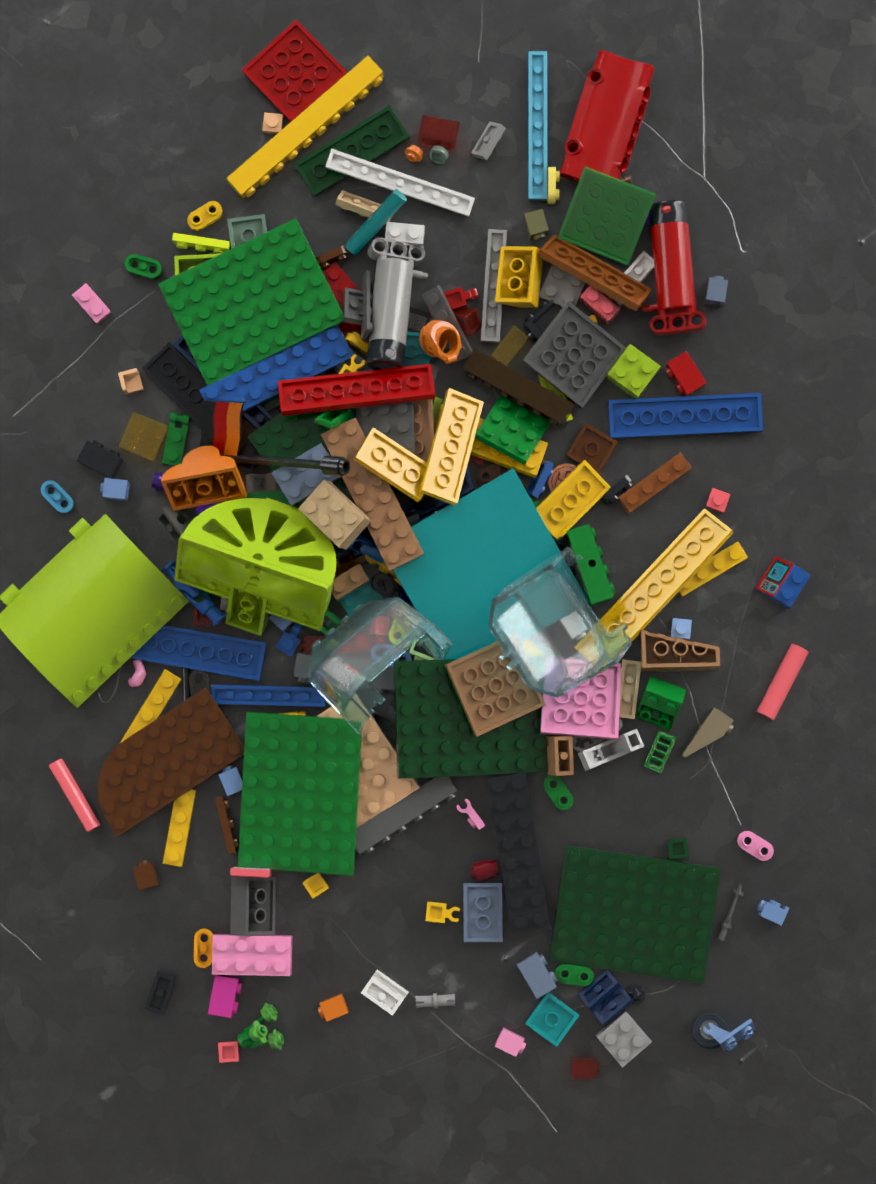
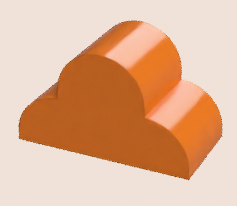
M201 446L193 449L185 455L182 464L168 469L161 479L173 511L247 497V491L235 460L228 456H221L219 450L214 446Z

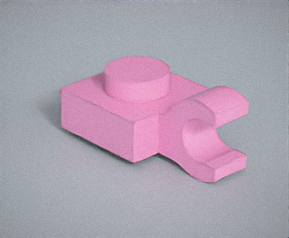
M465 799L467 808L461 809L457 805V810L461 813H467L470 817L467 821L473 829L477 827L480 830L485 824L472 808L470 801Z

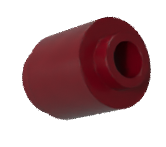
M491 859L475 862L473 867L470 868L472 879L476 878L477 882L492 879L499 875L496 860L491 861Z

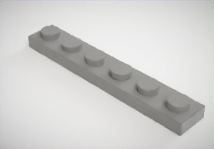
M488 229L481 342L500 343L502 304L495 302L500 251L501 246H506L507 230Z

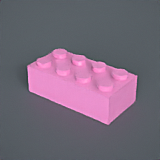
M214 934L212 975L291 976L293 935L240 936Z

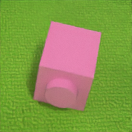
M503 1027L495 1047L516 1057L518 1053L522 1054L526 1043L523 1042V1036Z

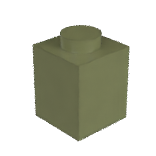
M543 209L525 213L524 221L530 240L535 239L537 241L546 238L549 229Z

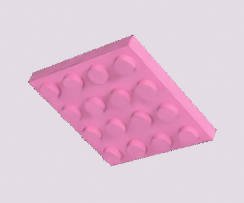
M545 657L542 697L546 705L541 708L540 734L617 740L622 663H611L602 672L588 660Z

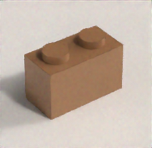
M360 564L334 579L332 594L337 602L370 582Z
M562 735L546 736L547 774L553 776L574 775L573 737Z

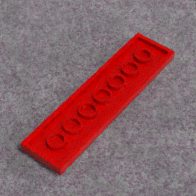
M431 364L278 381L282 416L436 399Z

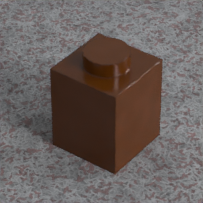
M148 860L137 862V867L133 868L138 890L160 885L154 862L148 863Z

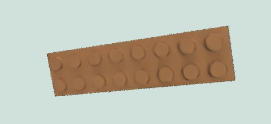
M356 417L322 433L321 436L331 456L345 457V459L350 461V471L347 475L342 476L356 506L372 520L367 525V528L389 572L423 556L424 552L389 483L353 460L366 439Z

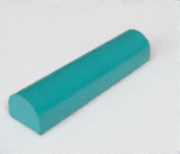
M395 189L347 241L345 248L352 254L357 255L407 201L404 194Z

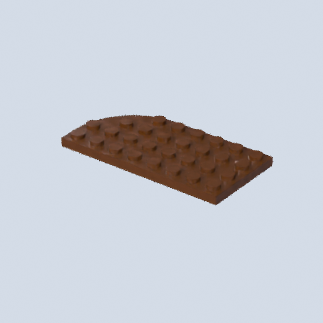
M207 687L125 739L113 749L105 760L99 775L98 799L102 813L117 837L244 755V744Z

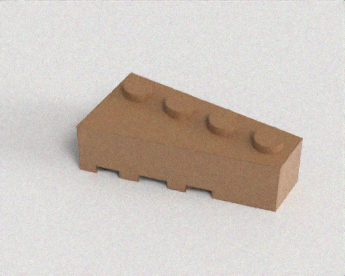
M644 630L640 632L641 672L718 671L720 668V649L717 646L690 642L681 638H672Z

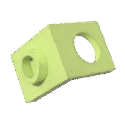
M417 631L409 654L415 657V661L435 660V658L414 651L420 632Z

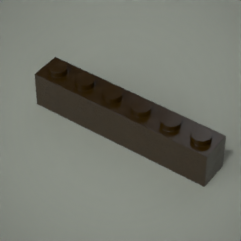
M473 349L463 367L467 371L466 375L474 380L477 378L483 380L482 384L490 389L493 387L499 389V394L506 398L512 396L516 399L515 403L524 408L528 405L533 408L531 412L540 417L542 414L549 417L548 421L556 426L559 423L564 425L575 407L572 402L476 349Z

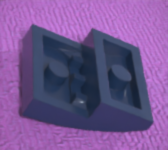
M608 969L578 994L604 1027L634 1002Z

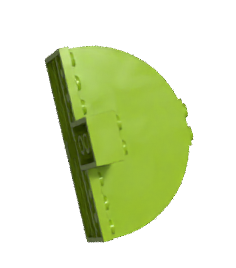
M270 498L234 499L216 504L201 512L191 521L184 533L181 534L178 541L174 580L229 599L225 624L262 636L269 622L270 614L320 631L331 598L336 572V555L330 538L298 508Z

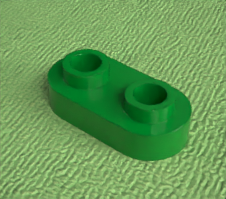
M131 254L125 260V267L131 274L152 280L159 278L162 274V266L155 259ZM134 262H137L138 267L133 268L132 264ZM154 267L156 268V272L151 273L150 269Z
M547 776L543 782L545 791L558 809H569L573 805V796L559 776ZM550 781H556L557 786L551 788L549 785ZM561 797L567 798L566 804L560 802Z
M562 963L555 969V977L561 983L588 986L594 979L593 971L587 966ZM563 970L568 971L567 977L561 976ZM582 973H587L588 977L586 980L580 978Z

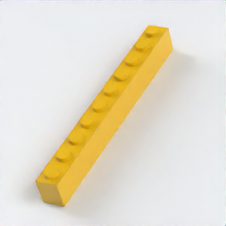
M369 56L365 57L227 177L229 185L242 199L251 197L260 184H266L274 172L278 173L283 169L284 164L288 160L292 161L295 159L298 151L302 148H307L313 142L312 139L317 135L321 136L327 130L326 127L329 124L336 123L344 111H350L354 107V103L359 98L361 100L365 98L373 86H379L383 81L382 78H384L383 71Z

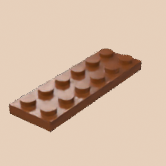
M556 234L539 250L538 256L543 258L544 261L552 263L564 272H568L579 281L589 284L595 290L605 293L611 299L619 301L629 309L637 311L652 292V289L572 243L559 239Z

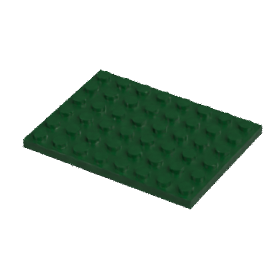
M545 656L526 657L542 695ZM457 659L393 661L397 779L548 772L546 739L548 734H540L542 707L475 737L445 667L446 664Z
M566 845L549 961L704 984L721 868Z

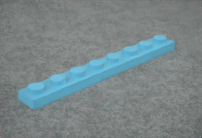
M529 51L528 201H547V51Z

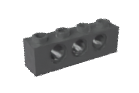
M170 504L162 508L154 518L178 549L179 538L193 518L186 509L173 511Z

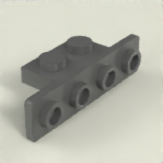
M366 270L363 276L361 290L345 288L343 291V322L361 325V340H366L367 335L371 334L373 329V323L370 322L373 314V308L370 307L373 299V293H370L373 278H370L369 270Z

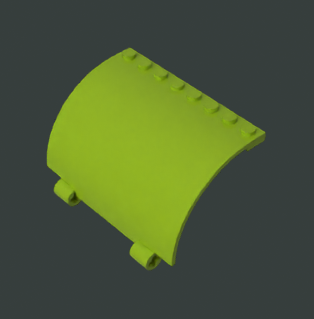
M106 514L93 526L82 517L69 530L75 538L20 590L14 584H11L0 595V599L7 605L0 613V629L36 669L77 708L189 602Z

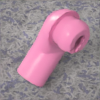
M142 660L133 661L135 673L128 680L131 687L140 686L146 678V670Z

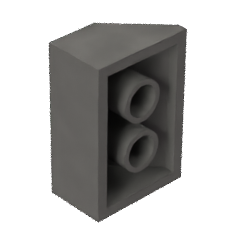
M231 876L230 935H275L276 876L269 878Z

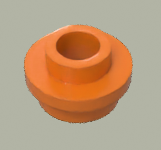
M410 145V147L406 148L405 154L409 161L420 162L422 160L423 151L418 146Z

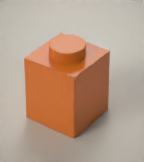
M342 993L319 1003L321 1006L318 1007L321 1018L326 1019V1022L349 1013Z

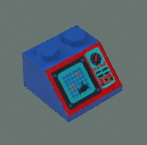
M775 556L755 589L784 608L789 609L811 575L798 566Z

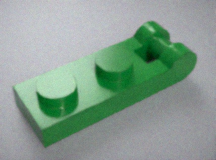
M171 412L162 459L163 465L176 466L182 464L191 419L187 414L183 416L178 415L176 412ZM176 422L183 423L182 428H176Z

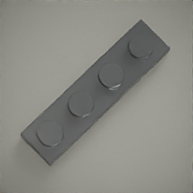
M440 285L421 294L434 320L446 321L452 324L458 331L462 347L455 362L470 356L473 350ZM447 340V343H446V344H447V346H448V348H449V350H450V343H451V342H450V340Z

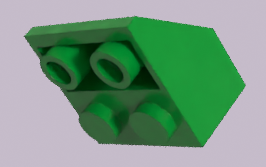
M650 676L637 707L635 717L671 730L682 706L686 689Z

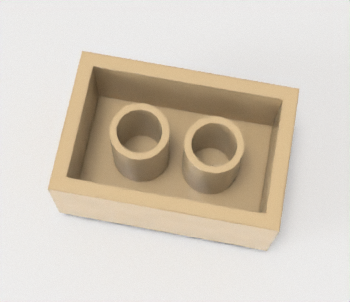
M323 480L298 508L339 548L347 549L372 521L332 482Z

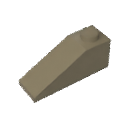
M712 708L680 756L685 758L723 737L724 734L728 736L734 727L732 725L734 720L717 708Z

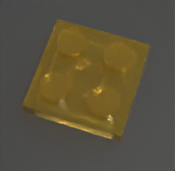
M133 412L119 448L155 462L169 426Z

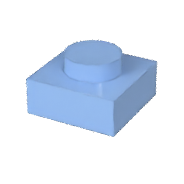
M672 618L670 637L689 640L692 620Z

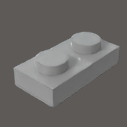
M489 121L471 154L474 157L487 160L506 128L502 124Z

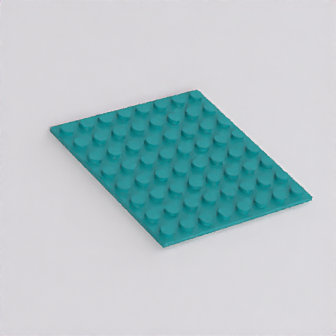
M514 468L460 498L455 506L450 504L411 526L424 555L393 570L443 659H459L512 634H516L520 643L589 603Z

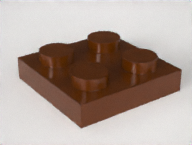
M585 423L567 452L566 457L578 464L586 460L600 474L618 442Z

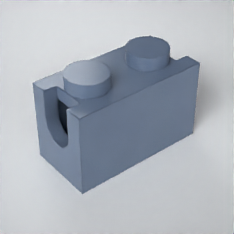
M537 952L517 963L536 999L557 987L555 982L558 981L552 971H547L545 965L548 963L543 954L538 955Z

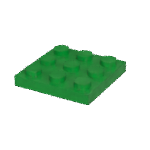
M500 395L477 431L475 439L525 465L549 427L550 422Z

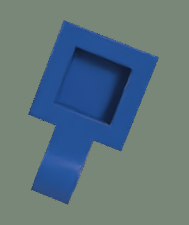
M295 623L290 634L284 631L275 648L293 657L301 643V640L297 637L304 626Z

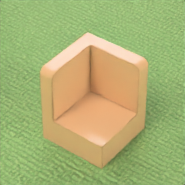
M137 368L118 373L125 395L144 390Z

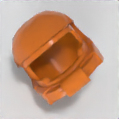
M433 320L421 329L419 342L426 354L431 357L438 356L446 364L457 361L462 345L460 335L452 324L446 321ZM447 340H450L449 352L443 353Z

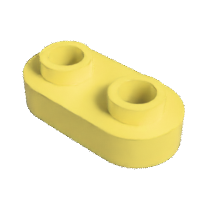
M548 167V204H555L556 201H559V189H556V182H559L560 171H556V167Z

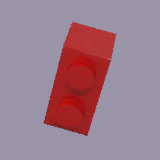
M687 351L667 362L665 366L667 368L665 369L666 374L670 379H674L677 384L675 385L676 390L680 395L690 396L705 387L707 383Z

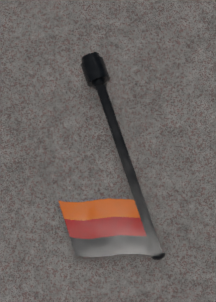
M208 399L203 402L199 447L214 446L219 450L221 456L231 457L235 460V463L320 469L324 475L344 476L350 471V461L340 456H324L320 461L241 455L239 450L242 439V411L245 402Z

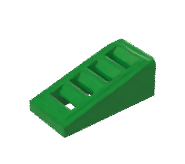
M352 410L325 411L315 419V423L330 429L338 427L351 420Z
M658 730L643 766L661 774L676 737ZM662 738L670 741L669 745L660 742L659 739ZM659 745L661 747L666 748L667 750L666 752L657 749L656 746ZM653 752L664 756L663 759L653 756ZM650 759L661 763L660 767L649 763Z

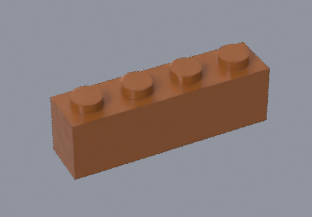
M680 452L619 496L617 501L625 512L630 515L688 473L692 467Z

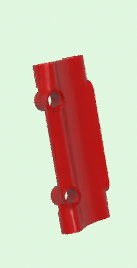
M598 51L594 67L587 75L565 145L566 155L560 176L579 181L586 166L614 178H621V172L624 173L628 168L649 101V85L655 69L652 65L629 60L609 51Z

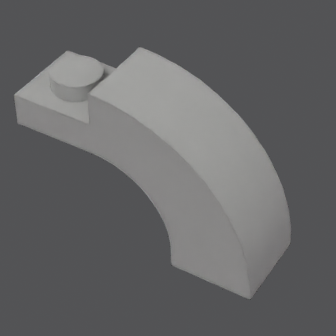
M634 729L618 736L617 740L610 739L579 752L578 755L585 771L642 748L644 744L638 730Z

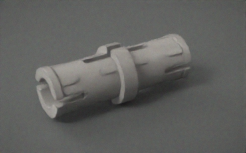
M433 993V995L416 996V1008L434 1007V1009H438L441 1006H455V994L437 995V993Z

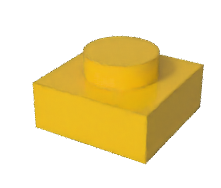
M315 873L302 881L312 898L329 889L328 884L320 873Z

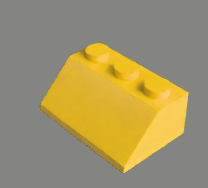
M501 246L495 295L496 303L518 308H538L543 258L538 256L540 250L538 247Z

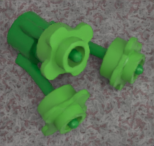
M264 1003L263 1008L260 1010L262 1016L249 1027L244 1028L243 1032L238 1034L237 1039L243 1049L249 1046L253 1049L257 1046L270 1044L271 1049L276 1048L280 1051L282 1050V1045H284L282 1033L274 1029L273 1033L268 1035L269 1040H266L268 1030L264 1025L259 1024L264 1019L271 1022L272 1020L276 1021V1018H278L276 1008L272 1004Z

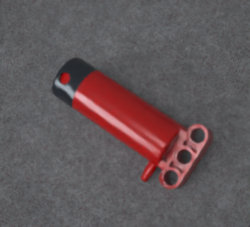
M665 200L653 203L649 216L657 303L643 306V312L658 311V316L653 317L650 321L652 331L658 336L702 331L705 329L707 321L704 314L696 310L687 204L681 200ZM696 317L702 318L700 325L693 324V320ZM676 320H683V325L681 327H674V322ZM657 322L664 323V327L661 330L655 329Z

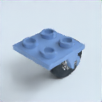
M705 1013L695 1020L692 1033L695 1041L704 1048L715 1049L720 1046L723 1051H730L738 1045L737 1042L744 1038L746 1040L750 1038L756 1029L750 1018L733 1031L728 1032L727 1024L721 1016L714 1013Z

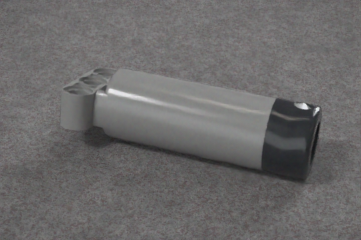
M376 238L367 251L369 257L376 260L377 263L372 302L373 314L370 321L373 323V329L371 334H369L366 365L372 370L404 367L412 278H428L427 273L413 270V268L422 261L425 256V250L417 244ZM374 246L379 247L381 252L375 250ZM393 250H397L400 255H396ZM411 253L416 254L418 259L412 257Z

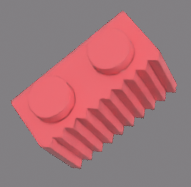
M589 286L580 297V303L585 308H588V311L591 310V313L597 315V318H600L605 325H609L620 312V307L603 292L595 290L592 286Z

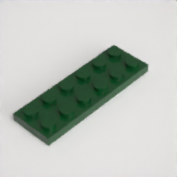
M389 105L294 164V167L312 195L316 197L348 177V175L325 168L331 149L372 162L408 140L410 136Z

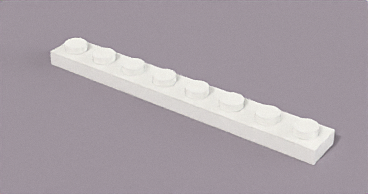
M331 149L325 166L327 169L391 191L398 189L406 196L467 217L470 215L475 200L474 197Z

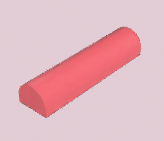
M795 644L790 645L756 711L757 713L774 721L809 653L807 650Z
M61 758L51 763L49 768L86 831L91 832L101 825L63 759Z

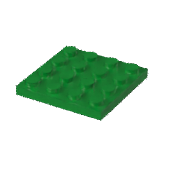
M585 166L558 238L628 265L656 194Z

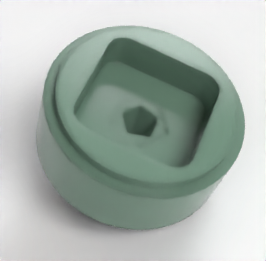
M433 146L429 152V158L436 164H444L449 157L448 151L442 146Z

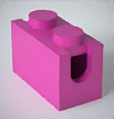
M215 975L208 1014L228 1018L233 1017V1014H237L239 1002L235 1001L237 994L240 995L242 983H239L240 978Z

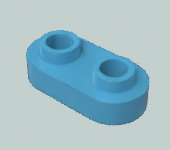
M49 480L42 484V496L58 512L67 514L73 510V499L58 483ZM50 488L55 489L53 494H49L48 490ZM67 501V507L63 508L62 502Z

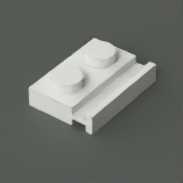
M378 969L361 992V994L392 1016L409 993V991Z

